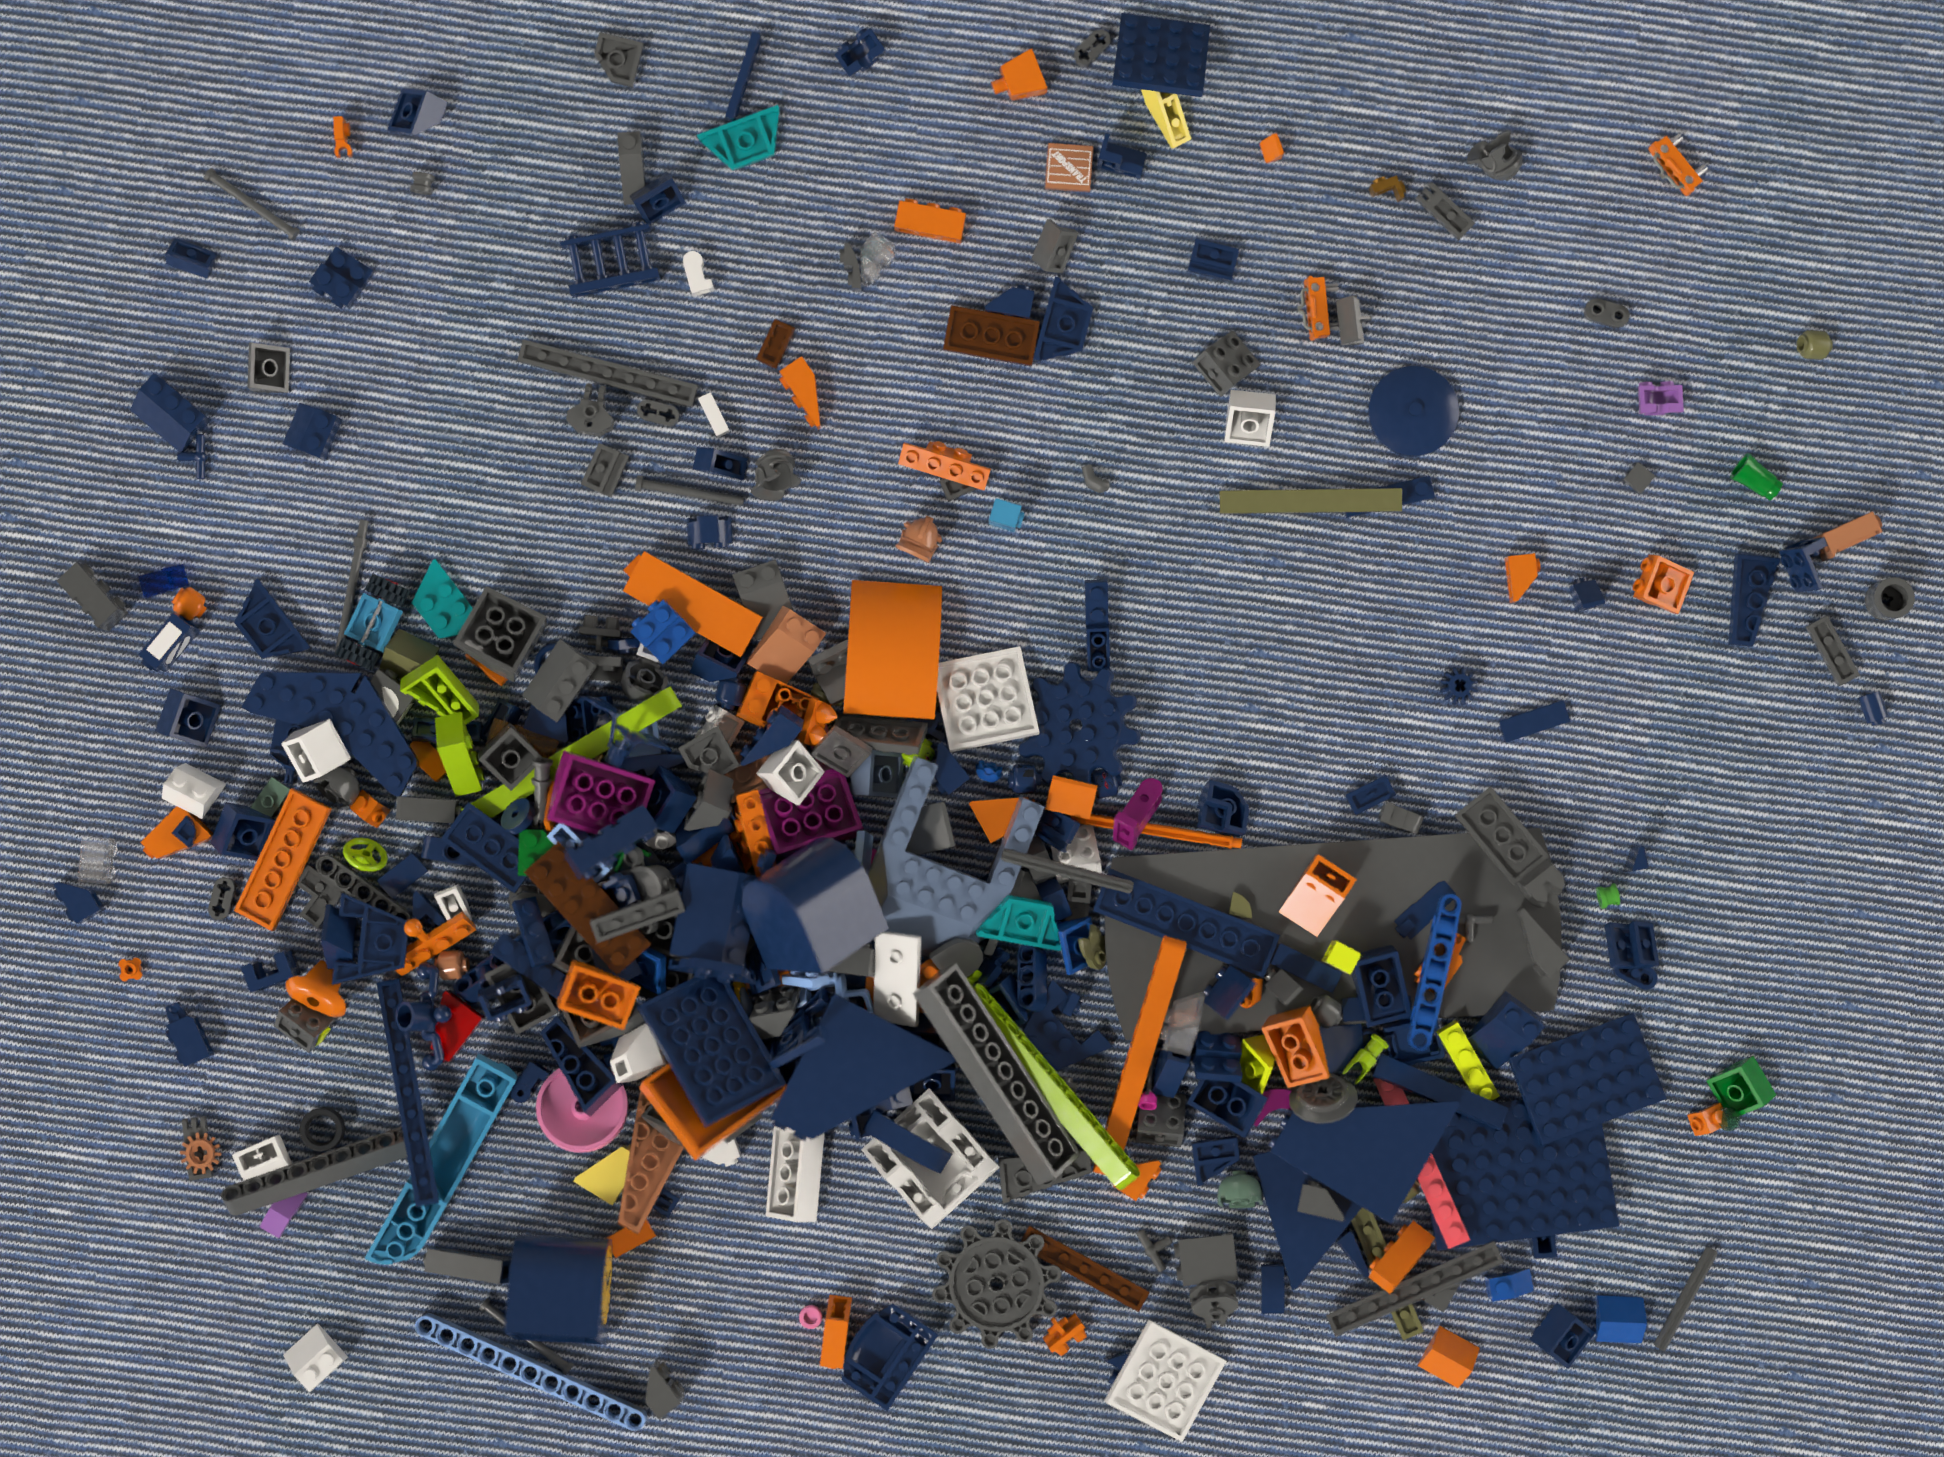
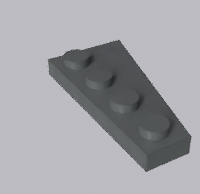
M1078 1149L1081 1155L1056 1179L1037 1185L1018 1155L998 1157L1003 1204L1010 1202L1012 1199L1030 1195V1193L1040 1189L1050 1188L1057 1183L1067 1182L1092 1173L1090 1156L1084 1149Z

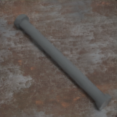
M210 168L205 173L204 179L206 181H212L288 235L290 240L293 241L298 236L300 229L291 227L216 174V170Z
M487 1298L479 1309L482 1312L485 1310L505 1326L506 1315L490 1303L491 1300ZM525 1341L563 1370L564 1375H567L574 1366L572 1362H566L542 1342Z

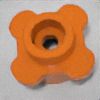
M133 958L132 960L121 959L118 963V966L121 968L120 979L122 981L133 978L135 980L141 979V960L139 958Z

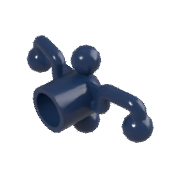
M422 962L417 967V974L421 979H430L429 990L421 993L419 1002L404 1001L400 1003L396 1010L395 1019L401 1031H421V1036L425 1041H432L434 1054H426L422 1059V1066L427 1071H434L444 1061L441 1038L435 1032V1026L438 1022L445 1023L449 1021L452 1012L446 1005H439L438 1007L434 1005L433 998L438 992L439 969L429 962Z

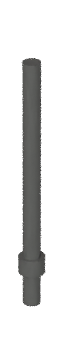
M360 520L357 537H354L353 541L355 548L335 652L342 637L347 639V635L344 632L351 619L363 550L367 547L368 542L366 535L369 521Z

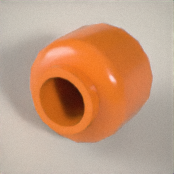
M192 587L181 588L171 601L174 604L173 611L188 621L193 620L195 616L200 619L207 609L204 606L206 598Z

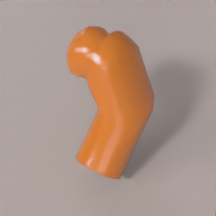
M1252 978L1256 985L1240 1004L1241 1007L1251 1008L1261 1000L1263 979Z

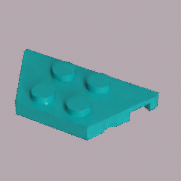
M773 106L697 134L698 140L731 171L775 156L779 106Z
M436 559L432 560L412 604L437 637L444 639L458 635L473 607Z
M1007 895L975 932L979 937L1061 951L1057 924L1054 918L1055 914L1050 902Z

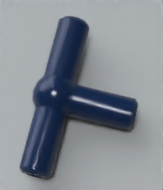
M196 434V452H178L177 460L196 461V478L205 479V461L207 459L205 435Z

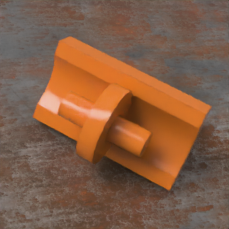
M1074 1313L1069 1318L1063 1317L1059 1321L1052 1317L1050 1320L1053 1326L1047 1330L1049 1333L1043 1337V1340L1052 1353L1055 1351L1060 1356H1063L1070 1349L1066 1343L1073 1337L1076 1342H1081L1087 1335L1084 1331L1083 1323Z

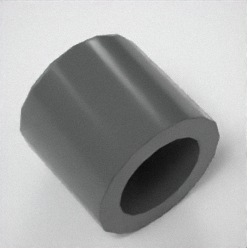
M1897 577L1876 582L1871 585L1865 595V607L1869 614L1875 619L1882 621L1897 619L1908 614L1915 602V595L1911 585L1904 579ZM1883 594L1887 598L1890 597L1891 601L1887 603L1888 607L1881 602Z

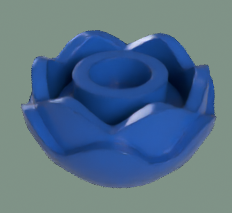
M980 760L976 764L977 776L982 780L996 782L1003 776L1002 767H997L994 762L985 763L983 760Z

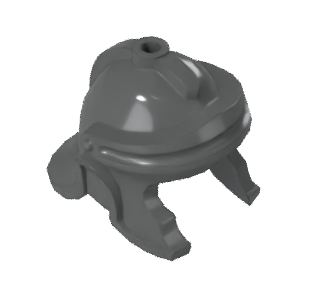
M1506 130L1489 143L1481 141L1474 145L1468 153L1467 164H1478V167L1482 168L1484 173L1492 179L1509 181L1518 173L1519 168L1523 165V157L1520 150H1516L1508 144L1511 131Z
M773 449L758 458L755 463L757 465L755 470L756 485L751 489V493L762 500L777 501L784 497L785 490L797 487L802 479L793 473L795 467L793 456L784 449Z

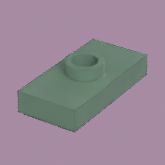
M271 777L250 808L273 818L287 798L290 788L276 778Z

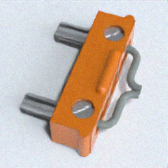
M1677 134L1671 140L1666 135L1660 141H1655L1648 148L1649 152L1653 155L1655 164L1661 170L1659 174L1661 179L1667 178L1675 188L1680 189L1685 196H1689L1703 182L1700 176L1708 171V168L1706 167L1702 170L1706 166L1702 165L1694 170L1675 147L1683 140V137L1679 138L1681 134Z
M1309 276L1304 280V288L1300 294L1301 305L1297 306L1298 313L1303 315V324L1309 330V339L1311 341L1327 338L1330 336V331L1339 330L1338 322L1329 323L1326 292L1338 291L1339 285L1338 283L1325 284L1324 277L1313 278ZM1304 292H1305V299H1306V309H1307L1308 325H1307V321H1306V314H1305V312L1302 310V308L1304 307V304H1305V301H1304Z

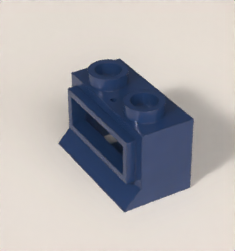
M521 974L478 990V999L488 1022L492 1020L495 1022L507 1018V1014L514 1011L516 1013L523 1012L529 1008V1005H532V999ZM517 987L520 988L523 996L497 1007H491L488 999Z

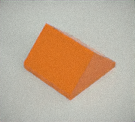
M1053 775L1045 809L1090 820L1097 785Z
M1439 1325L1417 1366L1459 1388L1472 1373L1480 1348Z

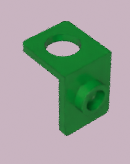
M641 849L645 856L651 857L652 853ZM621 853L616 857V862H618L614 870V872L618 873L622 867V864L624 862V853Z

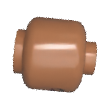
M461 950L442 951L434 961V965L439 969V976L443 980L461 979L466 971L470 969L469 958L465 957Z

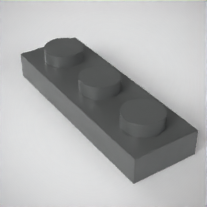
M1824 616L1806 626L1837 686H1841L1860 676L1828 616Z

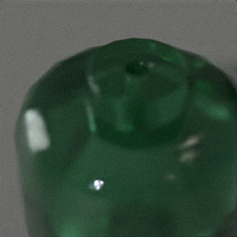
M1733 1107L1721 1108L1720 1110L1723 1111L1722 1123L1719 1124L1722 1127L1721 1129L1733 1131L1738 1128L1740 1124L1739 1112Z

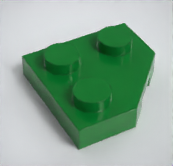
M524 830L519 833L518 876H527L524 872L554 846L543 830Z

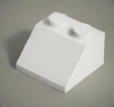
M1231 390L1224 442L1269 447L1276 411V394Z
M793 740L789 746L772 753L756 774L770 790L792 803L800 805L825 771L799 740Z
M184 763L175 767L163 784L162 799L203 819L226 786V783Z
M318 1323L283 1355L293 1375L308 1392L318 1386L348 1358L344 1351Z

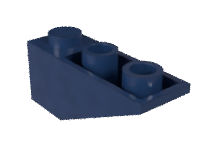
M782 705L777 711L773 709L766 719V725L763 728L760 726L756 730L752 743L750 745L747 743L741 750L740 765L745 766L789 746L803 729V719Z

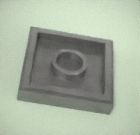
M834 725L812 749L810 755L849 778L872 754L873 748Z

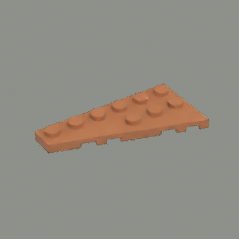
M641 1090L618 1218L619 1225L636 1234H639L684 1149V1146L668 1140L641 1117L651 1105Z

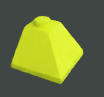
M1259 1035L1242 1040V1055L1240 1058L1241 1081L1263 1095L1275 1058L1265 1036Z

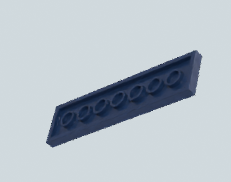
M1109 868L1107 875L1132 881L1134 883L1131 893H1125L1102 887L1093 908L1094 912L1161 938L1165 935L1187 942L1186 948L1264 978L1279 940V934Z

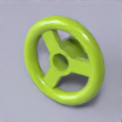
M353 838L347 841L343 848L345 859L359 871H378L388 861L385 849L376 841L368 838ZM357 844L368 845L366 849H351L352 846ZM374 850H377L381 856L379 863L372 857Z

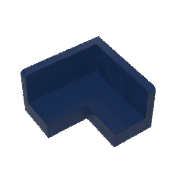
M1105 133L1097 168L1140 180L1147 153L1109 143L1110 133Z

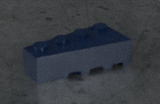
M642 804L619 818L615 825L610 824L602 828L596 837L589 836L577 845V849L571 847L566 850L564 858L579 880L582 878L588 880L598 873L596 869L602 865L607 868L617 861L616 857L621 853L627 855L637 848L635 844L641 840L646 843L654 838L658 826Z

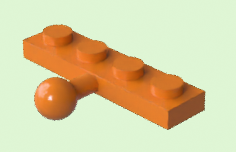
M461 912L431 932L426 933L422 930V923L418 919L412 918L407 920L404 924L405 933L411 937L416 936L418 940L406 948L405 968L395 971L404 976L417 968L422 962L428 961L476 931L475 923Z

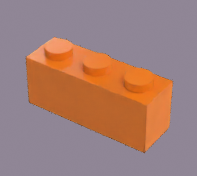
M906 198L905 201L899 200L894 230L961 244L966 213H962V209L949 207V210L940 208V205L935 203H927L926 206L918 204L917 200Z
M1414 1220L1409 1226L1404 1225L1399 1230L1397 1241L1394 1243L1391 1240L1383 1250L1386 1254L1382 1259L1377 1257L1370 1266L1372 1271L1369 1278L1389 1294L1395 1290L1435 1239L1433 1235Z

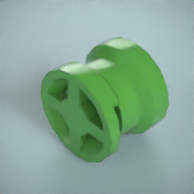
M1612 883L1610 887H1596L1597 900L1601 909L1607 908L1608 905L1612 904L1620 905V896L1615 883Z

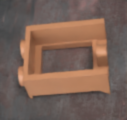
M1870 512L1814 537H1825L1828 545L1820 549L1821 553L1819 555L1822 562L1834 558L1837 552L1882 533V522L1878 515Z

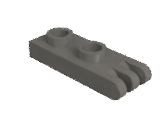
M1430 182L1428 187L1433 193L1431 194L1424 188L1422 194L1427 199L1425 200L1420 195L1415 199L1459 241L1474 226L1475 222L1433 182Z
M200 1116L201 1126H198L197 1117L191 1118L192 1127H189L187 1118L182 1119L184 1143H190L187 1138L189 1136L195 1140V1133H199L202 1139L204 1133L208 1134L206 1116ZM198 1147V1151L195 1152V1156H199L200 1160H203L204 1155L207 1154V1150H202V1147ZM193 1166L188 1170L189 1181L214 1177L213 1170L211 1171L208 1167H206V1174H202L201 1168L198 1169L197 1174L193 1173L195 1168Z

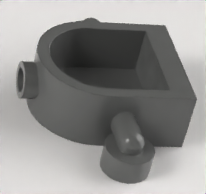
M637 847L629 854H624V861L628 866H631V869L618 873L633 875L642 899L640 901L676 889V882L667 868L661 865L645 866L644 854L640 848ZM658 922L643 926L639 930L643 934L654 933L658 928Z

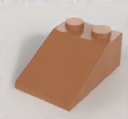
M782 606L746 663L757 671L787 684L815 652L826 633L791 609Z

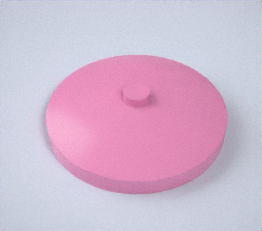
M559 1068L541 1086L536 1101V1115L543 1133L556 1146L571 1152H591L606 1146L621 1132L628 1115V1097L622 1085L590 1117L584 1113L566 1077Z

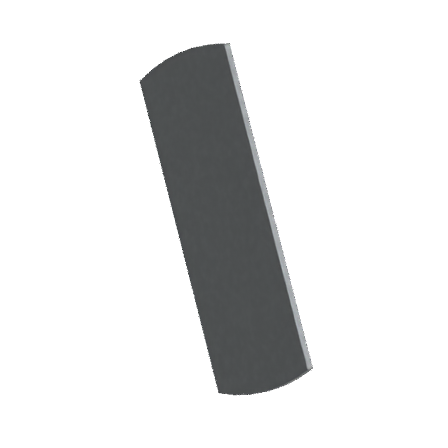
M1527 829L1549 855L1541 829ZM1469 833L1112 857L1111 869L1225 914L1229 913L1232 892L1242 895L1250 904L1252 918L1230 916L1279 934L1280 937L1272 958L1279 943L1334 968L1321 961L1332 940L1338 941L1358 953L1392 945L1399 954L1407 995L1411 996L1412 1009L1418 983L1414 981L1416 977L1414 972L1421 963L1423 964L1433 919L1411 940L1407 936L1403 938L1395 930L1397 924L1394 921L1438 882L1445 881L1461 900L1460 915L1467 913L1474 915L1491 914L1493 915V923L1474 924L1475 941L1472 943L1465 941L1459 955L1462 957V964L1444 989L1438 1018L1485 1015L1505 991L1534 1012L1555 1009L1560 969L1551 978H1548L1545 975L1540 977L1532 968L1535 964L1530 960L1517 910L1524 908L1562 950L1561 915L1558 895L1551 892L1547 894L1548 902H1545L1546 907L1544 908L1532 905L1522 894L1518 884L1513 886ZM1315 854H1319L1357 879L1317 937L1279 913L1280 908ZM1454 900L1445 907L1446 910L1451 911L1454 909ZM1105 916V952L1110 988L1125 1040H1132L1163 938ZM1458 924L1457 933L1464 938L1465 924ZM1186 948L1159 1038L1166 1036L1169 1024L1191 1029V1035L1201 1031H1208L1211 1034L1262 1031L1261 1027L1269 1016L1308 1006L1315 996L1326 994L1342 1005V998H1358L1352 974L1342 972L1334 992L1331 993L1283 970L1303 988L1288 1005L1282 1004L1263 985L1262 998L1251 1008H1243L1239 1005L1229 1020H1226L1201 1001L1203 998L1201 993L1208 984L1213 986L1218 979L1215 977L1222 966L1227 968L1229 964ZM1269 963L1265 976L1272 969L1277 971L1279 968ZM1233 966L1251 980L1252 978L1263 979V984L1266 982L1263 977ZM1426 989L1424 998L1427 1001H1431L1435 995ZM1342 1019L1338 1025L1364 1024L1366 1022H1343Z

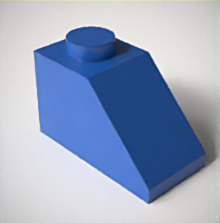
M1530 1268L1484 1276L1488 1299L1492 1302L1516 1298L1534 1291Z

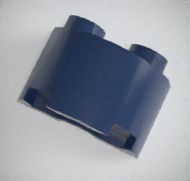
M864 28L855 35L857 39L853 43H843L837 48L838 52L834 54L849 77H853L859 70L864 72L880 60L878 56L886 52L871 28L868 30Z
M711 515L687 518L688 546H691L692 550L705 549V545L714 544L716 549L728 548V544H733L732 517Z

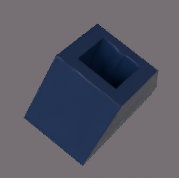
M56 882L53 884L56 888L54 893L60 902H64L67 907L65 912L72 922L74 921L76 924L83 923L105 910L95 890L66 882Z

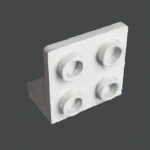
M1081 825L1071 844L1067 845L1066 853L1060 852L1051 845L1054 861L1102 873L1093 826ZM1056 875L1058 883L1069 882V878Z

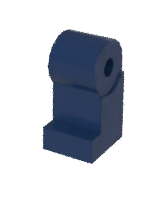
M531 1060L511 1089L512 1099L517 1103L528 1101L532 1097L533 1088L539 1079L545 1081L552 1072L535 1060Z

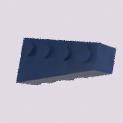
M556 1016L540 1033L553 1057L556 1059L560 1070L566 1077L584 1113L591 1117L623 1084L617 1083L615 1075L587 1046L578 1047L571 1029Z

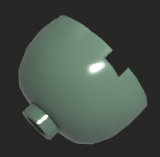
M1233 1171V1175L1225 1177L1218 1187L1217 1205L1223 1207V1203H1229V1208L1255 1207V1202H1259V1205L1263 1204V1191L1259 1181L1253 1176L1246 1175V1171Z

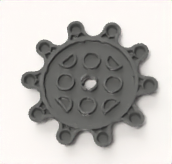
M1006 1219L997 1221L995 1231L989 1237L980 1236L973 1226H964L960 1232L964 1249L958 1254L942 1251L936 1258L938 1266L948 1271L949 1281L944 1285L935 1287L932 1297L938 1303L950 1302L955 1306L956 1314L950 1321V1330L955 1334H960L970 1326L979 1328L982 1333V1345L987 1349H993L997 1346L999 1336L1004 1331L1013 1332L1020 1342H1029L1033 1337V1331L1029 1324L1031 1317L1036 1314L1052 1317L1057 1312L1056 1303L1045 1296L1044 1289L1047 1284L1057 1282L1061 1278L1060 1268L1056 1265L1044 1266L1039 1263L1037 1255L1044 1246L1042 1236L1033 1234L1027 1240L1018 1242L1012 1237V1224ZM997 1277L1004 1284L1002 1288L994 1289L990 1281Z

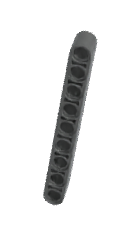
M402 1126L230 1185L222 1191L221 1198L229 1213L236 1216L406 1158L407 1153Z

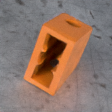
M1029 49L1000 67L1002 78L991 82L995 95L1008 91L1011 100L1047 93V86L1033 49Z

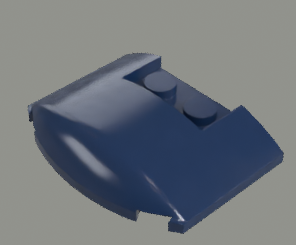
M894 1303L876 1312L858 1330L845 1355L844 1375H842L843 1382L886 1411L889 1410L939 1335Z

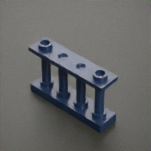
M636 222L631 224L629 228L579 238L578 235H571L565 237L564 241H560L562 249H569L575 276L574 284L569 285L572 298L661 281L658 268H653L650 264L645 234L651 233L650 225L644 222ZM636 236L642 267L640 271L631 273V270H628L622 238ZM611 240L614 241L620 271L618 276L613 277L606 275L600 245L601 242ZM591 245L597 277L596 280L587 282V279H584L578 247Z

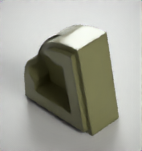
M1232 892L1228 914L1251 919L1252 911L1248 901L1242 895Z

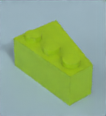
M436 655L401 678L400 691L416 698L420 704L429 706L440 716L462 712L465 724L479 716V703L439 655Z
M462 712L435 718L437 750L455 796L482 791V781L485 780L482 767H478V756L476 751H473L472 740L468 734Z

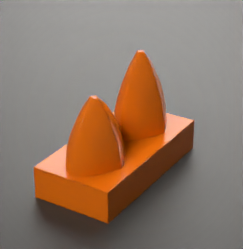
M810 698L803 721V729L798 737L800 743L815 747L826 735L824 730L826 723L838 718L835 710L829 703Z

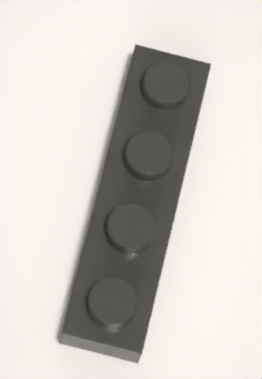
M674 889L590 919V924L597 943L683 913L685 912V907L678 889Z

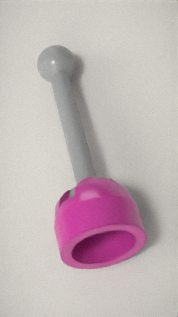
M1155 1057L1152 1058L1148 1071L1147 1091L1141 1094L1138 1104L1139 1108L1144 1110H1154L1157 1107V1097L1151 1092L1153 1067L1156 1064Z

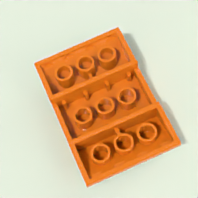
M852 580L843 714L935 719L942 586Z

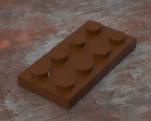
M951 305L943 351L1032 367L1040 321Z

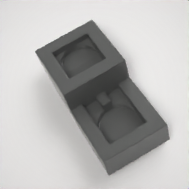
M1069 878L1067 901L1072 915L1065 918V921L1088 917L1091 895L1090 883Z

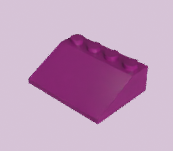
M564 750L556 772L547 819L597 835L602 828L610 824L615 825L619 818L642 804L646 808L655 780L648 776Z
M833 768L825 770L824 774L800 805L792 803L769 788L759 790L772 847L776 853V862L786 859L816 838L829 837L838 842L844 839L846 841L856 838L858 831H863V826L846 778Z

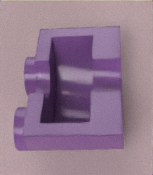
M1673 381L1660 382V386H1655L1652 382L1639 383V414L1656 416L1665 415V413L1684 412L1682 385H1674Z

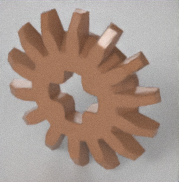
M195 1133V1140L189 1136L187 1138L190 1143H182V1146L186 1147V1151H180V1154H185L186 1158L182 1159L181 1162L188 1161L189 1164L186 1169L189 1170L192 1166L195 1167L193 1172L197 1174L199 1168H201L202 1174H206V1167L211 1171L214 1170L212 1162L217 1165L219 1164L215 1156H221L222 1153L215 1152V1149L219 1148L220 1144L213 1146L212 1143L215 1137L208 1141L207 1133H204L203 1139L200 1138L199 1133ZM198 1147H202V1150H207L203 1160H200L199 1156H195Z

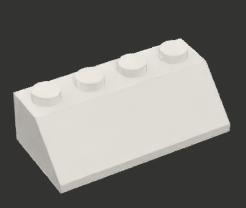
M774 1126L766 1216L793 1222H816L824 1134L813 1140L807 1138L806 1141H803L793 1136L794 1130L786 1127L784 1131Z

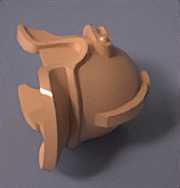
M926 515L925 518L904 523L906 530L902 529L900 541L895 547L929 563L932 555L939 547L937 542H942V536L938 534L937 527L933 523L934 519Z

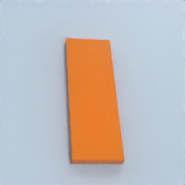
M646 551L643 552L623 589V592L648 606L656 600L659 602L666 600L695 632L740 657L745 653L763 619V616Z
M295 788L290 789L234 909L235 912L270 931L276 930L332 810L331 807Z

